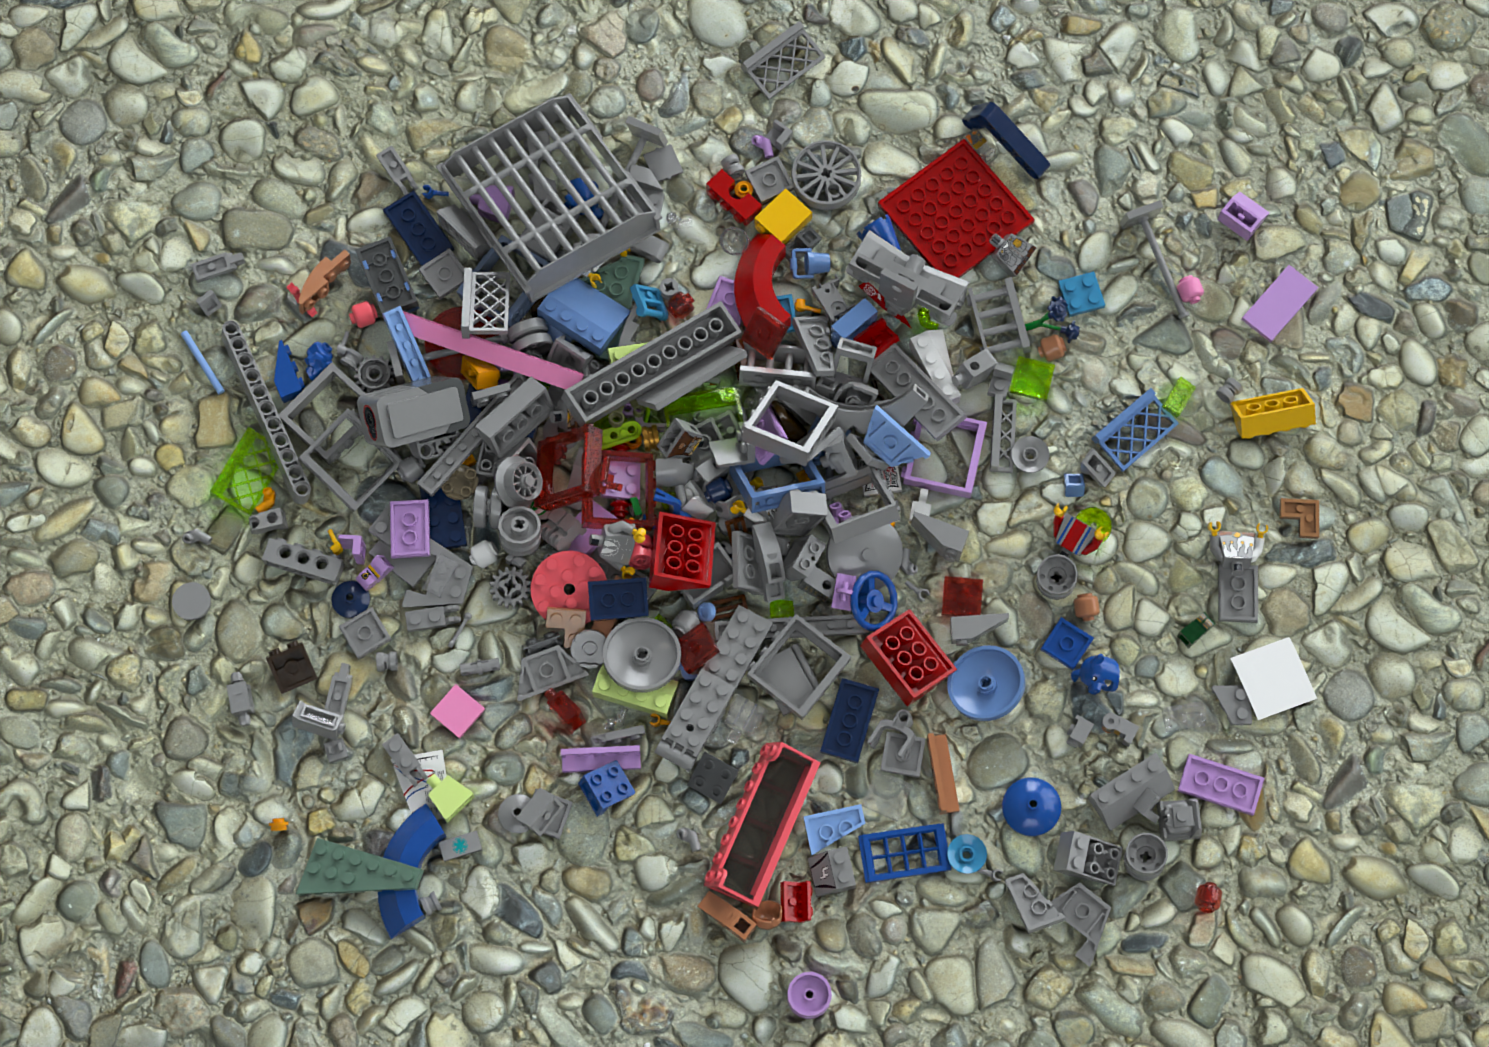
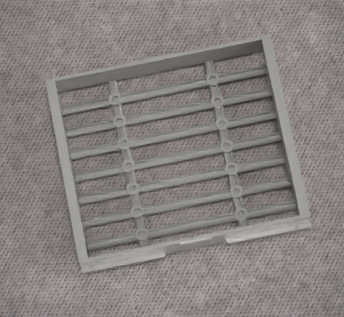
M570 93L542 103L456 150L444 163L436 166L441 176L478 226L481 235L489 246L495 250L531 303L661 231L659 222L662 219L661 214L629 171H625L602 141V135ZM571 114L580 128L576 129L567 115ZM559 119L570 132L562 138L559 137L551 126L552 123ZM543 128L554 141L544 147L534 133ZM581 135H587L621 182H615ZM527 136L538 150L529 156L519 143V141L527 138ZM572 140L576 141L610 188L600 192L565 144ZM510 146H513L522 159L513 165L503 152V150ZM560 149L594 197L584 201L549 153ZM497 155L506 167V169L497 174L487 161L488 158ZM539 158L545 159L578 206L571 210L566 208L536 167L534 161ZM479 163L490 176L482 182L478 180L470 169ZM528 167L562 215L552 220L517 170ZM463 172L473 184V187L464 192L454 179V177ZM508 175L512 176L546 224L536 229L501 179ZM492 184L497 186L528 229V234L522 237L518 236L485 188ZM626 188L644 213H638L622 189ZM476 193L480 194L513 242L502 247L468 197ZM616 195L632 217L622 222L606 198ZM600 204L616 226L606 231L590 207ZM584 213L600 235L590 240L574 219V216ZM568 222L583 242V245L573 249L557 225ZM552 231L567 254L557 258L541 234ZM535 240L551 263L541 268L525 246V243ZM514 249H519L536 273L526 281L507 253Z

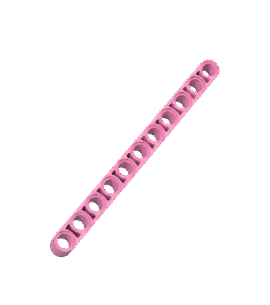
M403 311L413 336L528 377L532 376L534 379L563 389H568L583 379L584 374L471 334L470 339H462V331Z

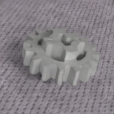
M505 567V572L498 570L499 576L493 575L492 577L495 582H490V586L493 587L490 589V594H495L492 597L493 600H498L499 606L504 603L506 609L509 608V605L516 609L517 603L523 606L522 600L528 601L529 598L526 594H531V589L527 588L531 586V581H527L529 579L528 575L523 576L522 569L516 572V567H513L512 571H509L508 567ZM517 578L522 581L523 585L517 583ZM513 582L514 588H511V591L508 592L507 588H510V585H512ZM498 590L504 592V598L498 593Z

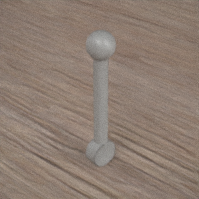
M465 613L464 620L453 639L449 642L448 647L452 648L466 622L472 618L471 613Z

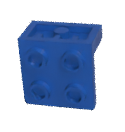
M617 760L583 775L578 783L597 817L604 814L608 807L635 794V790Z

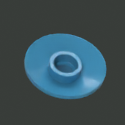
M963 834L951 841L947 850V857L950 865L956 871L971 874L983 867L987 858V850L982 840L971 834ZM968 852L970 858H964L963 853Z

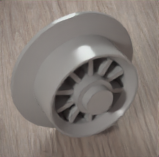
M511 456L505 458L497 467L494 480L495 489L498 497L507 507H528L541 493L543 486L542 475L538 467L519 456Z

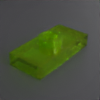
M1182 376L1179 377L1163 403L1162 408L1176 418L1179 417L1196 387Z

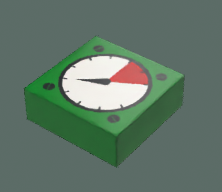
M632 497L628 501V509L631 518L638 521L642 515V510L638 498Z

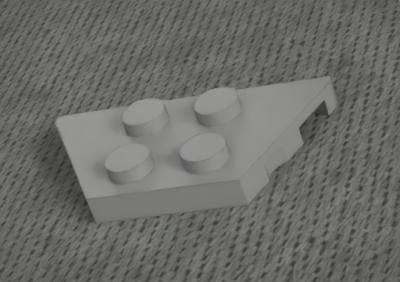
M559 645L524 657L521 661L518 702L589 676V674Z

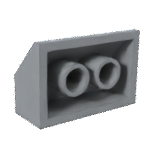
M455 204L437 211L440 226L479 263L491 247L479 232L475 222L468 217V213L462 207L459 209Z

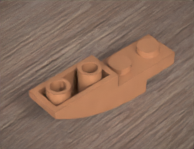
M345 249L332 261L325 257L312 270L300 293L298 303L301 314L311 310L317 301L325 298L329 293V283L333 282L338 274L349 268L351 264L350 254Z

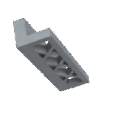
M995 394L990 472L1013 473L1011 451L1015 443L1017 400H1003V394ZM1002 404L1012 405V411L1008 415L1002 411ZM1005 420L1011 425V429L1007 433L1001 429V424ZM1004 438L1010 443V447L1006 451L1000 447V442ZM1003 456L1009 461V468L999 467V460Z

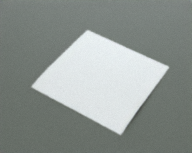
M1289 637L1230 658L1258 720L1317 699L1297 651Z

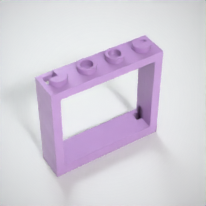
M914 418L913 424L916 425L915 431H911L910 435L919 441L922 426ZM966 418L956 426L977 432L965 488L911 476L914 462L907 463V467L903 466L901 477L904 478L903 484L970 499L987 422Z

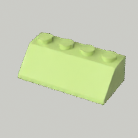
M603 663L597 675L592 693L593 697L649 714H657L659 717L668 719L679 682L671 680L662 688L651 692H633L617 685L607 674Z

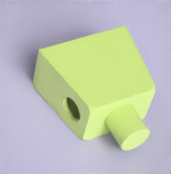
M433 774L426 781L433 789L428 796L447 823L474 798V794L450 776H446L441 781Z

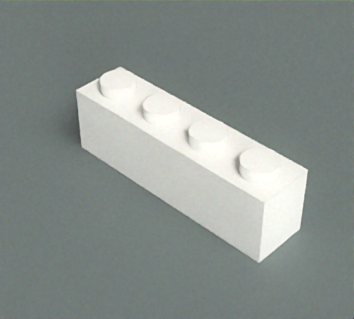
M943 329L928 330L910 338L909 347L921 370L955 404L959 403L961 394L951 379L954 375Z

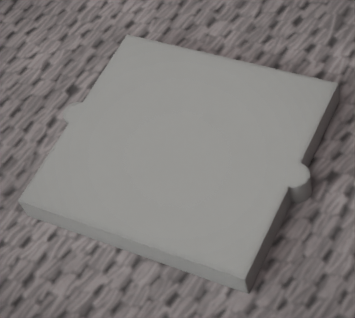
M671 144L665 148H655L654 151L643 154L648 168L652 171L658 182L666 179L671 180V177L683 173V169Z

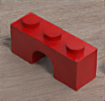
M721 169L706 183V193L711 199H716L723 210L732 213L733 218L739 224L743 223L747 226L762 211V205L749 193L741 199L731 197L730 192L735 189V180Z

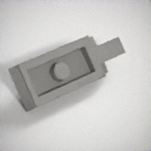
M225 252L195 262L191 266L197 283L232 272L237 269V266L246 262L242 253L233 255L232 253L227 254Z
M341 663L340 672H335L334 676H332L324 710L338 715L345 714L353 677L349 675L350 664Z
M643 725L592 736V746L604 747L608 742H611L612 745L623 743L622 739L630 738L631 741L642 739V735H645V729Z

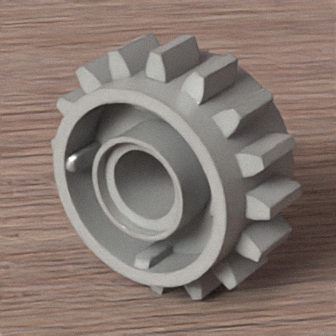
M373 355L369 359L366 357L364 362H359L360 367L355 368L357 373L354 375L355 380H357L356 385L361 387L364 392L370 393L386 389L391 384H395L393 379L395 378V373L392 372L394 371L393 365H390L388 359L384 361L383 356L376 358ZM375 373L380 374V376L376 379L371 378V376Z

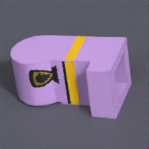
M376 555L372 562L356 577V580L365 591H368L391 572L394 567L384 555Z

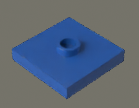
M1061 617L1040 650L1073 671L1094 637Z

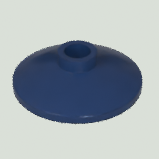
M345 581L335 588L331 599L332 606L340 616L354 618L368 609L370 604L369 591H365L357 581ZM348 595H353V599L350 601L346 598Z

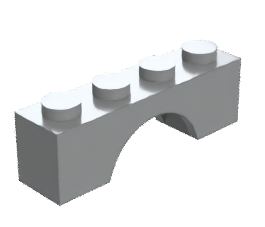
M546 130L534 132L544 147L550 144L549 134ZM527 136V140H524L525 151H529V155L538 150ZM539 158L536 161H534V164L538 169L540 168V165L544 158ZM530 173L528 174L529 184H533L534 187L532 192L542 204L549 196L535 176ZM544 176V178L547 180V182L550 184L552 189L557 194L555 180L548 179Z

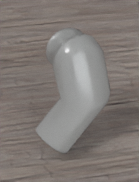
M684 485L675 486L676 498L681 500L682 511L686 503ZM669 504V510L673 513L674 508Z

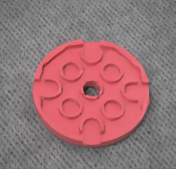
M572 550L557 552L544 559L535 570L531 581V598L536 610L545 620L547 607L586 610L585 624L591 622L588 582L604 581L607 578L598 562L589 555ZM566 584L574 585L575 591L573 594L568 595L564 592Z

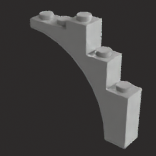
M915 383L904 393L891 400L864 406L847 405L832 401L819 395L808 386L803 390L838 405L836 420L831 427H841L846 432L854 425L860 434L865 435L876 405L901 427H904L928 402L929 395Z

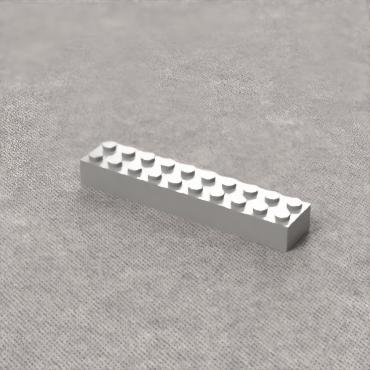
M720 301L564 390L561 399L580 428L584 429L612 411L617 410L733 343L735 339L739 338L742 331Z

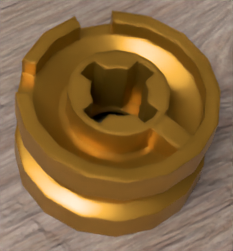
M653 424L651 427L642 426L645 452L648 453L654 449L659 451L657 447L659 443L657 425Z

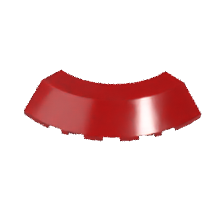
M757 233L739 260L735 274L734 294L736 307L743 325L746 326L750 336L756 343L767 351L791 327V315L777 300L772 285L773 275L780 262L786 256V245L773 235Z

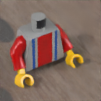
M1058 503L1054 508L1053 534L1056 539L1055 542L1062 546L1059 555H1065L1070 558L1072 553L1081 556L1088 555L1097 550L1103 539L1109 535V532L1107 531L1105 534H1102V526L1096 530L1068 513L1065 514L1068 507L1065 505L1063 510L1059 508L1060 503Z

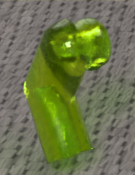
M925 307L919 309L917 316L920 325L929 330H938L940 324L930 319L929 310Z

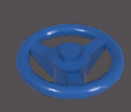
M868 571L859 576L853 585V593L850 595L851 610L854 619L862 628L875 632L894 619L898 607L897 592L890 578L880 571ZM875 578L880 579L886 585L890 595V603L884 602L882 593L875 589ZM880 610L888 612L884 620L878 624H870L865 621L869 612L877 613Z

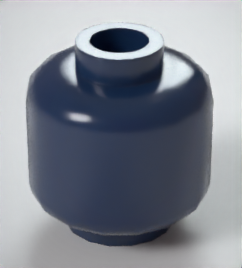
M718 477L705 486L704 496L708 502L712 501L714 504L718 501L725 502L732 497L733 489L727 478Z

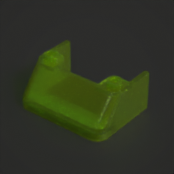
M723 387L683 395L663 408L666 429L671 425L669 419L671 415L733 405L736 407L738 422H744L738 390L734 387Z

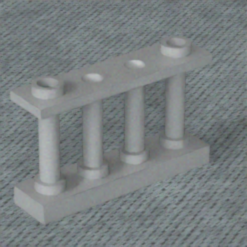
M1012 277L1005 279L1006 285L1002 286L1003 288L973 295L972 288H968L969 295H966L968 306L973 307L983 347H979L980 352L987 348L993 354L1019 347V349L1023 348L1024 354L1031 352ZM1003 295L1005 297L1009 296L1010 302L1007 305L978 313L977 302ZM1008 312L1009 314H1014L1015 320H1011V323L982 329L980 321L982 319ZM1010 330H1018L1019 337L1016 340L987 347L985 337Z
M744 341L743 345L748 356L746 358L748 360L747 366L740 365L739 385L768 387L772 386L775 380L789 386L797 384L803 390L808 386L815 391L816 377L811 372V366L802 347L773 344L765 351L756 342ZM755 359L766 360V368L754 367ZM774 361L785 362V369H774ZM793 363L804 364V370H792Z

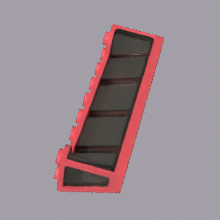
M771 742L762 746L760 750L761 756L752 768L753 774L744 786L745 792L743 797L737 802L736 813L728 823L729 829L723 835L720 842L721 847L713 857L711 870L705 875V887L752 907H759L821 763L783 742Z

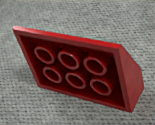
M659 511L654 524L649 588L664 591L710 588L716 522Z
M910 609L868 635L860 645L907 707L922 698L957 670Z

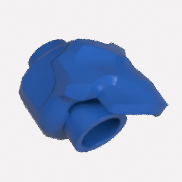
M314 342L307 349V357L304 360L308 365L306 368L307 375L312 381L332 363V348L326 342Z

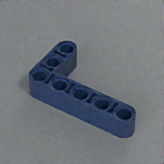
M986 102L975 105L963 117V124L970 130L986 128L1032 178L1038 180L1050 167L1049 161L995 103Z

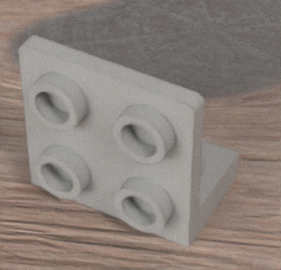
M738 422V430L735 431L736 438L709 442L710 451L718 468L755 463V446L742 441L743 430L741 428L744 422Z

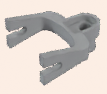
M902 709L896 713L893 721L888 719L881 720L867 743L872 749H876L883 730L893 729L908 737L897 754L903 762H906L916 735L910 729L913 726L912 715L909 711Z

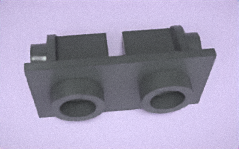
M551 631L545 633L544 637L538 640L536 638L526 640L525 644L522 645L523 650L528 649V651L524 652L526 657L541 652L544 647L546 649L557 645L563 647L562 640H557L560 637L559 632Z

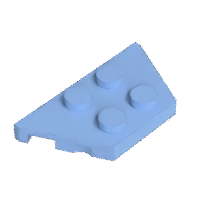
M878 405L874 407L863 442L890 467L898 466L901 463L914 462V459L924 457L926 459L930 457L931 452Z

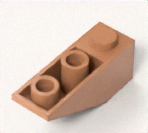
M711 891L706 894L697 906L743 943L747 941L757 928V924Z

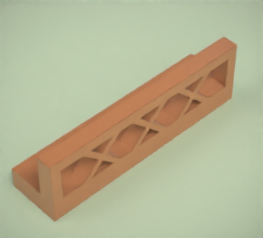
M929 733L926 740L939 814L959 812L946 734L934 736V733Z

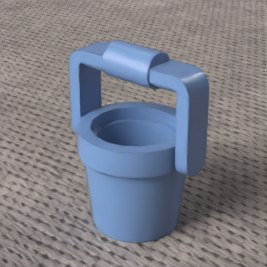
M796 248L791 251V258L789 259L790 270H792V277L794 279L814 278L813 274L830 271V256L828 253L812 252V248ZM796 252H805L804 269L806 275H797Z

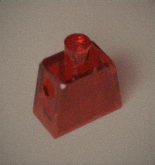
M550 688L546 691L544 697L548 700L547 705L564 727L573 734L586 722L580 708L562 690L556 692L553 688Z

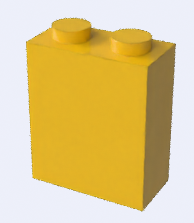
M785 188L754 218V225L759 233L773 235L786 245L812 220V211Z

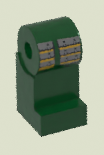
M1204 612L1196 620L1185 626L1178 633L1177 637L1189 649L1215 625V622Z

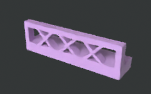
M640 745L561 749L563 773L591 772L615 760L618 761L622 770L641 769Z

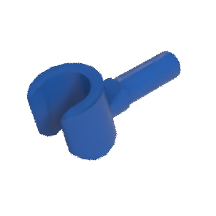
M429 185L423 186L424 190L429 191L428 193H422L426 199H431L437 195L449 197V192L432 190Z

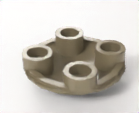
M461 464L442 485V491L453 500H464L471 497L478 486L476 471L465 464Z

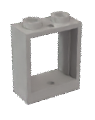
M840 337L834 358L835 371L833 376H830L840 380L838 387L851 381L867 385L877 347ZM840 355L867 362L864 379L836 372Z
M813 535L794 539L787 556L783 558L786 579L793 582L808 578L826 544Z

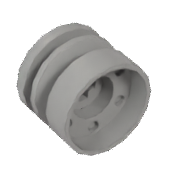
M1059 554L1048 556L1042 560L1038 567L1036 578L1037 587L1042 595L1054 600L1064 599L1069 596L1076 587L1078 576L1076 565L1070 558ZM1054 575H1058V578H1060L1059 583H1055Z
M1141 833L1134 836L1129 841L1124 855V866L1127 872L1133 878L1140 881H1150L1157 878L1162 873L1168 858V849L1165 842L1159 836L1152 833ZM1143 856H1147V863L1143 862Z

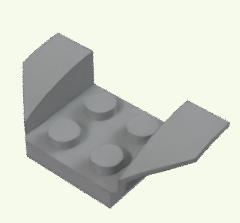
M632 164L630 174L661 214L665 198L662 187L649 168ZM627 190L626 197L638 213H644ZM625 206L623 207L622 216H619L622 222L632 217Z

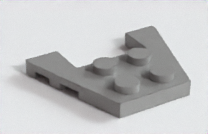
M430 538V554L436 556L427 593L421 594L406 590L402 607L463 604L473 566Z
M1079 882L1052 900L1051 903L1059 913L1066 917L1065 921L1087 938V941L1075 956L1090 967L1111 907Z

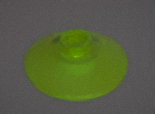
M1089 507L1080 511L1076 516L1077 519L1089 526L1095 523L1097 525L1096 530L1102 526V534H1105L1107 531L1109 532V535L1103 539L1102 543L1110 536L1112 522L1109 515L1102 509Z

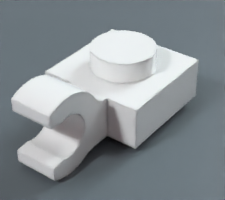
M921 488L919 501L912 502L909 521H912L914 511L926 516L930 515L931 504L926 503L928 489Z

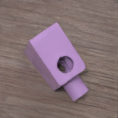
M496 185L488 186L485 190L508 220L511 211L510 204ZM506 186L509 192L514 197V187ZM474 194L469 197L472 204L478 205V213L481 217L500 223L480 194Z

